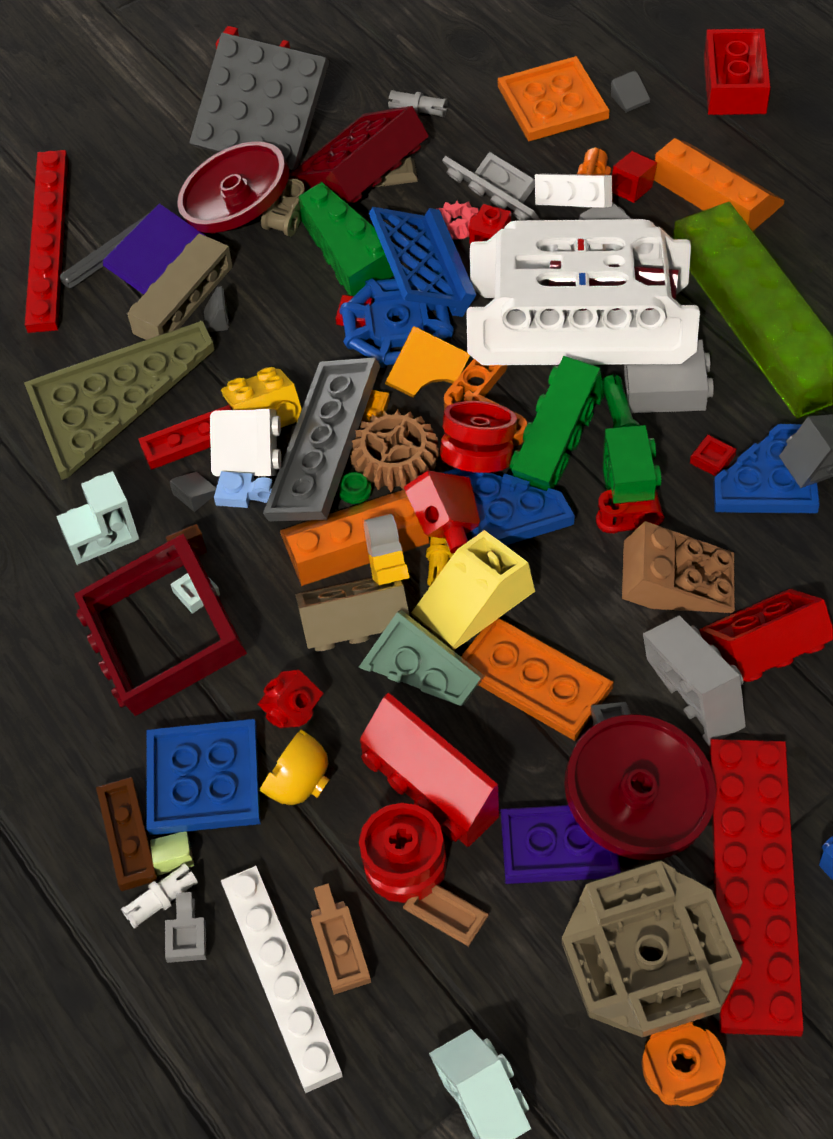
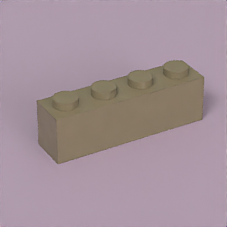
M200 233L191 243H188L183 252L174 262L167 266L165 272L157 281L149 286L148 291L140 300L131 306L127 315L133 334L148 340L179 329L232 269L229 246Z

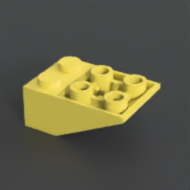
M484 530L456 550L411 612L412 616L453 650H456L535 592L529 564Z

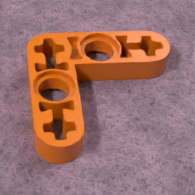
M473 359L444 394V410L453 402H460L463 397L464 401L496 403L485 396L505 373L508 365H489L488 371V365H481ZM473 377H479L484 380V383L474 386L470 385L468 380ZM514 412L517 417L516 428L518 430H516L512 442L514 446H517L524 442L523 434L527 421L523 416Z

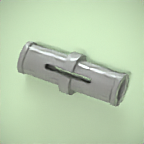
M391 90L389 94V99H393L392 102H388V107L391 109L413 106L417 115L420 113L445 117L447 108H444V106H448V100L445 98L424 96L421 92L410 94Z

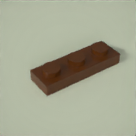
M129 777L96 787L116 878L121 892L158 881L133 778Z

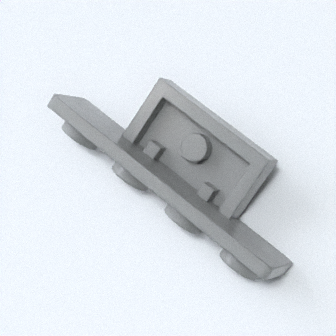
M491 152L487 154L475 173L447 156L443 158L442 162L448 168L446 173L455 181L461 183L462 180H465L469 183L468 187L479 196H483L484 193L492 197L490 201L504 210L506 207L514 211L512 214L520 221L541 220L534 210L523 204L535 188V180Z

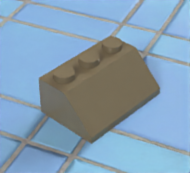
M372 578L295 594L307 648H315V651L332 649L336 646L335 643L347 640L351 644L365 642L370 639L369 635L383 633L398 611L402 610L409 615L404 586L401 581L378 585Z

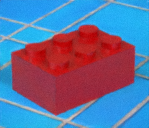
M707 29L704 64L708 115L766 114L770 93V78L765 30Z

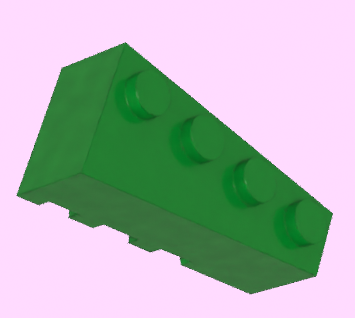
M563 356L559 366L553 367L549 376L548 383L550 386L546 394L540 395L536 405L537 415L533 422H528L526 425L522 448L520 451L516 450L510 462V469H512L514 477L530 481V486L547 491L548 488L555 490L569 464L570 455L567 454L568 450L574 451L577 449L581 441L582 424L589 426L594 417V413H592L594 403L600 405L604 398L600 367Z

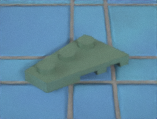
M402 610L395 614L358 667L369 672L374 671L385 675L388 679L395 682H403L417 687L422 692L459 706L467 702L485 677V675Z

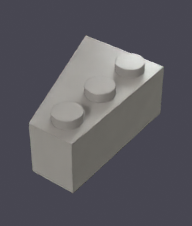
M679 615L643 633L648 662L671 693L675 691L680 693L688 705L684 708L685 714L689 719L697 717L704 727L705 734H703V739L708 746H710L711 739L722 740L746 727L741 689L743 677L735 665L730 666L722 658L717 647L709 645L694 625L690 626Z

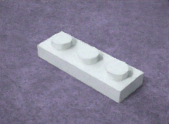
M535 174V205L612 207V175Z

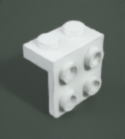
M221 410L211 413V472L213 475L220 476L221 471L250 473L253 476H277V469L281 468V451L277 449L276 436H280L281 422L280 417L276 416V410Z

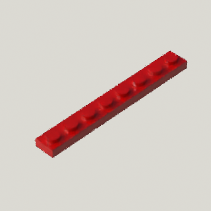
M66 150L37 152L25 314L27 333L58 330L68 155Z

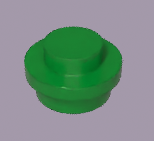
M351 472L342 478L338 486L340 498L346 503L359 504L370 497L372 488L370 481L367 482L363 474Z

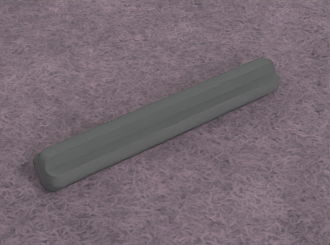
M148 214L62 272L60 275L62 283L68 289H72L104 267L103 259Z

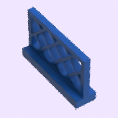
M372 207L369 215L403 300L448 306L452 316L463 317L476 297V292L440 210L429 208L425 216ZM383 220H387V221L390 222L392 225H394L395 228L391 227L390 225H388V224H387L386 222H384ZM410 225H416L418 228L415 230ZM401 230L403 233H405L407 236H409V237L412 238L413 240L410 241L408 238H406L404 235H402V234L399 233L398 231ZM391 239H393L395 242H397V243L400 244L402 247H404V249L402 250L400 247H398L397 245H395V244L391 241ZM416 243L423 246L424 250L417 246ZM408 251L411 252L413 255H415L417 258H419V259L421 260V262L417 261L415 258H413L412 256H410L407 252H408ZM399 260H401L402 262H404L406 265H408V266H409L410 268H412L413 270L410 271L409 269H407L405 266H403V265L400 263ZM427 264L428 266H430L433 269V272L430 269H428L425 265ZM419 273L421 276H423L424 278H426V279H427L428 281H430L431 283L428 284L427 282H425L424 280H422L420 277H418L416 274ZM408 282L416 286L421 291L411 290ZM434 286H437V287H438L439 289H441V291H442L443 293H445L446 295L440 293L438 290H436V289L433 288V287H434Z

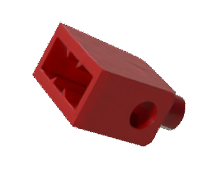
M427 470L404 486V490L419 523L428 537L446 539L450 553L453 554L458 548L468 542L466 534L480 524L469 477Z

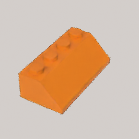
M674 138L655 154L657 167L654 181L745 237L784 205V199L692 144Z
M405 490L328 515L327 520H310L280 530L301 586L370 563L364 532V520L392 514L397 525L402 552L429 544V537L424 533Z

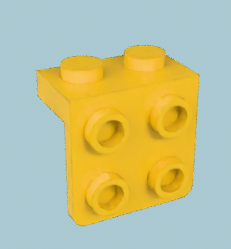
M274 367L264 368L257 372V376L248 379H233L227 383L226 387L221 389L223 397L233 410H276V416L280 417L281 428L297 422L302 410L294 383L281 369H275Z

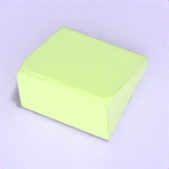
M187 831L150 840L153 866L158 876L174 872L183 863L188 868L194 866Z

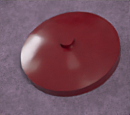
M246 142L226 148L204 161L186 179L178 195V210L185 222L199 232L218 233L240 227L261 215L279 198L289 179L288 163L279 148L267 142Z
M629 714L601 721L580 738L566 766L565 794L575 820L596 843L623 857L637 860H657L680 853L693 844L701 835L714 811L716 785L713 771L706 756L686 733L658 718Z

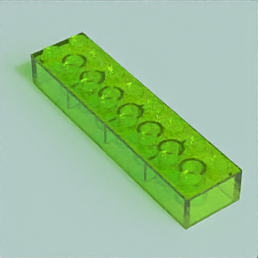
M730 201L675 221L673 239H687L691 243L689 271L795 418L798 419L833 405V336Z

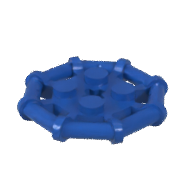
M371 278L366 280V285L351 300L343 303L339 310L343 317L345 331L343 342L348 349L356 350L367 358L375 357L380 364V368L395 364L401 351L390 352L391 348L404 346L413 326L425 332L433 333V336L443 341L450 339L454 332V328L450 324L447 306L403 300L395 279L375 281ZM408 282L411 290L421 291L416 286ZM370 297L374 298L375 302L371 306L369 303L366 306L363 305ZM435 310L437 319H428L427 312ZM393 316H399V319L402 321L393 322L391 320ZM355 318H365L366 326L357 328ZM368 338L373 339L375 345L380 347V350L365 342V340Z

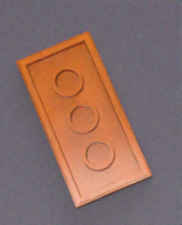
M500 618L480 631L461 656L485 675L479 684L480 687L574 741L592 718L591 705L602 704L613 689L614 682Z

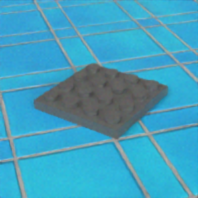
M221 33L189 144L218 153L241 143L267 142L279 148L288 163L289 171H294L300 163L329 60L326 57Z

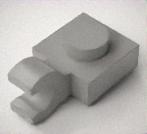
M192 892L176 893L177 919L165 920V959L167 963L206 960L204 917L195 918V899H192Z

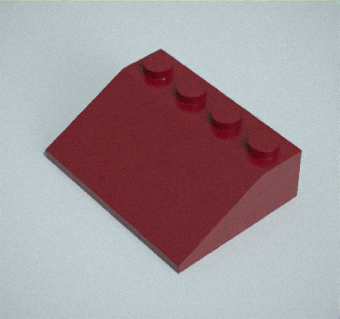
M413 106L365 113L289 174V179L302 181L306 191L323 182L349 205L358 201L362 197L361 192L366 188H371L382 181L381 176L385 172L399 167L402 164L401 159L418 151L421 148L420 143L429 135Z

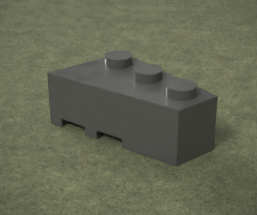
M833 414L808 416L798 431L787 439V446L779 455L800 488L833 477Z

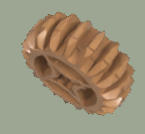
M398 409L394 415H388L384 410L382 417L378 418L372 414L370 423L362 421L360 430H355L356 437L352 440L353 446L350 455L351 463L356 472L366 477L367 482L375 483L377 490H380L383 486H388L390 492L393 491L394 487L398 486L404 490V486L427 470L434 471L436 461L438 460L437 457H439L438 439L436 434L433 433L431 424H425L422 416L414 419L411 411L404 416L401 415Z

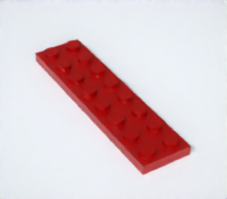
M711 739L709 746L710 766L716 785V801L712 814L715 899L743 962L741 970L719 1013L720 1033L801 1037L803 1034V1015L786 741Z

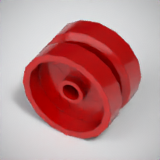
M462 401L447 406L443 416L442 427L445 434L441 439V459L449 466L475 473H491L508 468L514 451L512 439L516 434V414L507 407L485 401Z
M397 803L385 806L373 813L363 825L359 838L361 857L367 881L377 894L389 901L406 903L408 899L419 896V900H422L432 893V888L435 885H440L443 881L447 867L441 825L431 812L419 805Z

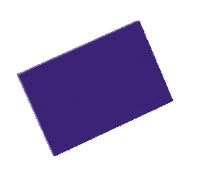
M159 203L103 259V266L144 295L148 291L149 286L156 282L165 272L167 266L174 262L183 252L185 246L191 243L199 233L204 234Z
M569 805L500 809L505 884L603 879L621 873L619 855L603 848L591 839L575 820Z

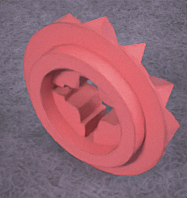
M458 200L455 204L451 205L445 202L443 208H436L440 210L452 239L469 237V222L474 214L477 215L478 208L471 207L469 202L460 204Z

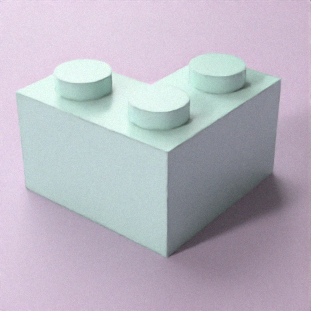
M113 471L96 476L81 484L88 504L70 509L66 513L56 516L77 565L139 540L128 502Z
M470 1029L429 1053L444 1087L459 1104L475 1139H515L531 1129L524 1114L530 1110L521 1091L518 1088L513 1089L509 1080L514 1076L513 1070L502 1053L497 1054L488 1038L482 1041Z

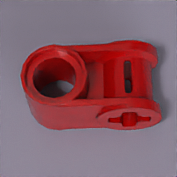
M611 489L604 491L598 499L600 510L596 515V524L600 530L606 533L614 534L622 531L636 530L645 521L659 526L664 520L656 489L654 500L613 504L612 499L610 506L608 503L609 499H612ZM616 517V522L613 525V519Z

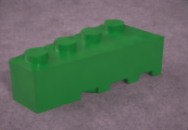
M323 182L298 196L302 223L316 246L320 247L324 259L333 268L340 285L344 286L348 296H355L366 285V280L371 278L375 281L386 280L394 276L375 228Z

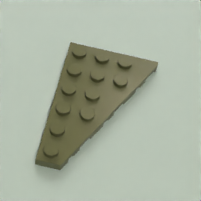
M203 321L24 382L61 480L71 476L214 351L213 341Z

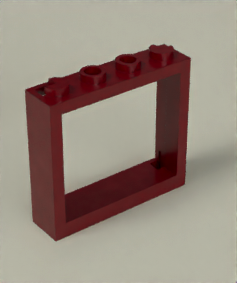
M184 533L74 594L80 607L76 615L84 627H89L91 633L87 635V639L95 653L100 652L103 658L99 662V666L105 677L109 681L112 679L115 688L111 690L112 695L117 699L120 708L126 706L135 716L247 654L195 549ZM184 565L221 640L134 688L100 612Z

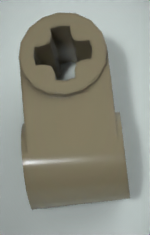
M288 179L287 185L279 198L262 213L261 226L263 229L270 230L273 228L283 231L289 237L296 233L298 225L302 220L298 196L305 192L302 181Z

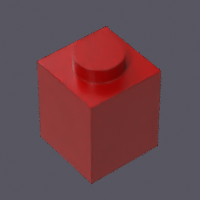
M631 151L613 166L612 193L633 203L636 202L652 188L657 162Z

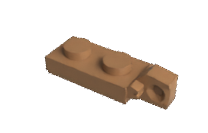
M329 883L315 887L314 891L319 909L311 911V921L333 994L335 995L371 983L369 971L348 906H345L344 901L334 903Z

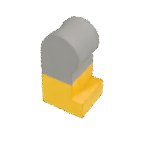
M388 514L364 520V532L372 579L378 585L408 579V568L404 562L394 516Z

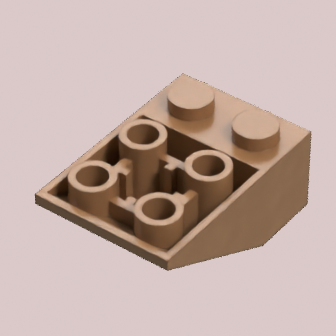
M645 521L624 540L622 599L650 609L732 613L735 611L734 552Z

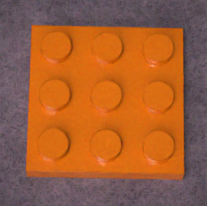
M577 56L498 78V88L528 142L609 119L607 105Z

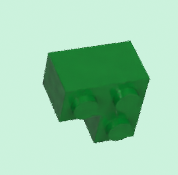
M646 425L605 429L602 471L606 491L611 489L613 504L654 500L656 486H661L660 466L653 464V458H656L654 438H648Z

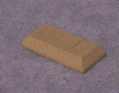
M435 885L432 888V893L422 900H419V896L412 897L403 906V909L468 947L489 916L488 913L439 885Z

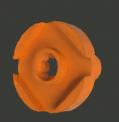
M689 1022L650 1036L643 1053L642 1071L648 1086L659 1096L663 1103L670 1106H694L711 1098L719 1089L726 1064L725 1054L719 1040L713 1033L707 1029L704 1031L702 1028L694 1026L693 1022ZM677 1054H683L685 1059L692 1058L695 1064L690 1066V1072H682L681 1069H675L673 1064L677 1061Z

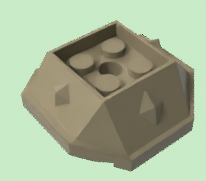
M663 861L654 862L587 883L562 936V945L588 1016L640 1037H646L720 1013L743 963L712 890L694 879L676 872L675 868ZM646 950H653L661 958L657 961H647L641 956V953Z

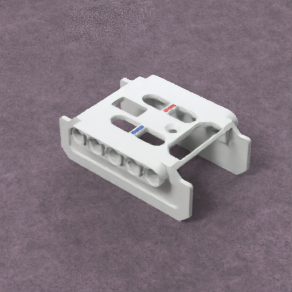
M645 219L512 221L504 229H500L488 241H474L470 244V281L472 286L484 298L494 299L485 307H469L467 309V353L481 365H559L563 356L590 365L682 364L697 352L700 311L697 305H680L672 298L669 269L679 270L677 294L689 283L691 243L687 239H672L660 227H656L653 222ZM551 261H561V269H550ZM609 265H619V267H609ZM634 267L663 269L665 285L647 286L635 280ZM575 278L576 286H543L539 284L544 279ZM589 278H619L626 283L618 286H589Z

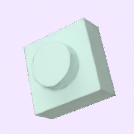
M188 573L170 584L173 593L191 613L204 606ZM210 579V581H211L213 587L215 588V590H216V592H217V594H218V596H219V595H220L219 588H218L217 585Z

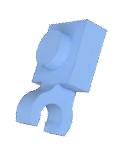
M221 471L214 495L216 506L248 508L250 500L267 503L272 490V479L260 477L255 480L253 474Z

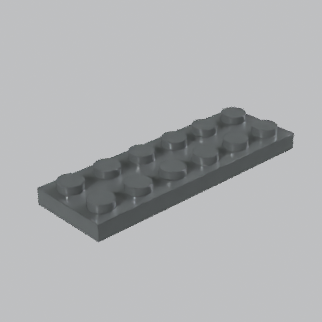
M375 357L319 362L263 512L268 521L327 520L353 446L352 440L356 437L355 430L359 429L380 369V364Z

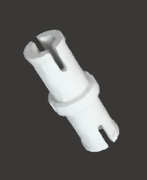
M185 863L159 883L153 881L148 885L149 890L127 906L121 908L122 913L127 920H130V924L134 929L161 908L166 910L171 907L170 902L176 898V893H183L198 883L192 872L189 873V868Z

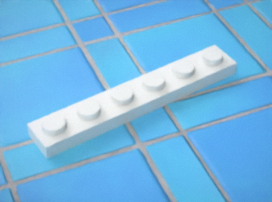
M257 866L221 880L305 1093L343 1077Z

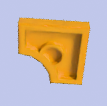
M413 326L385 384L414 398L421 388L430 383L445 381L453 384L462 373L470 355Z

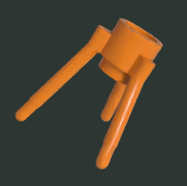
M596 147L589 149L585 153L583 164L579 165L577 174L610 175L611 168L607 166L608 156L606 152Z

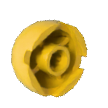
M301 729L286 747L272 771L273 774L271 772L268 774L259 791L271 799L287 805L303 803L311 794L318 798L330 780L324 776L329 763L323 746L314 737Z

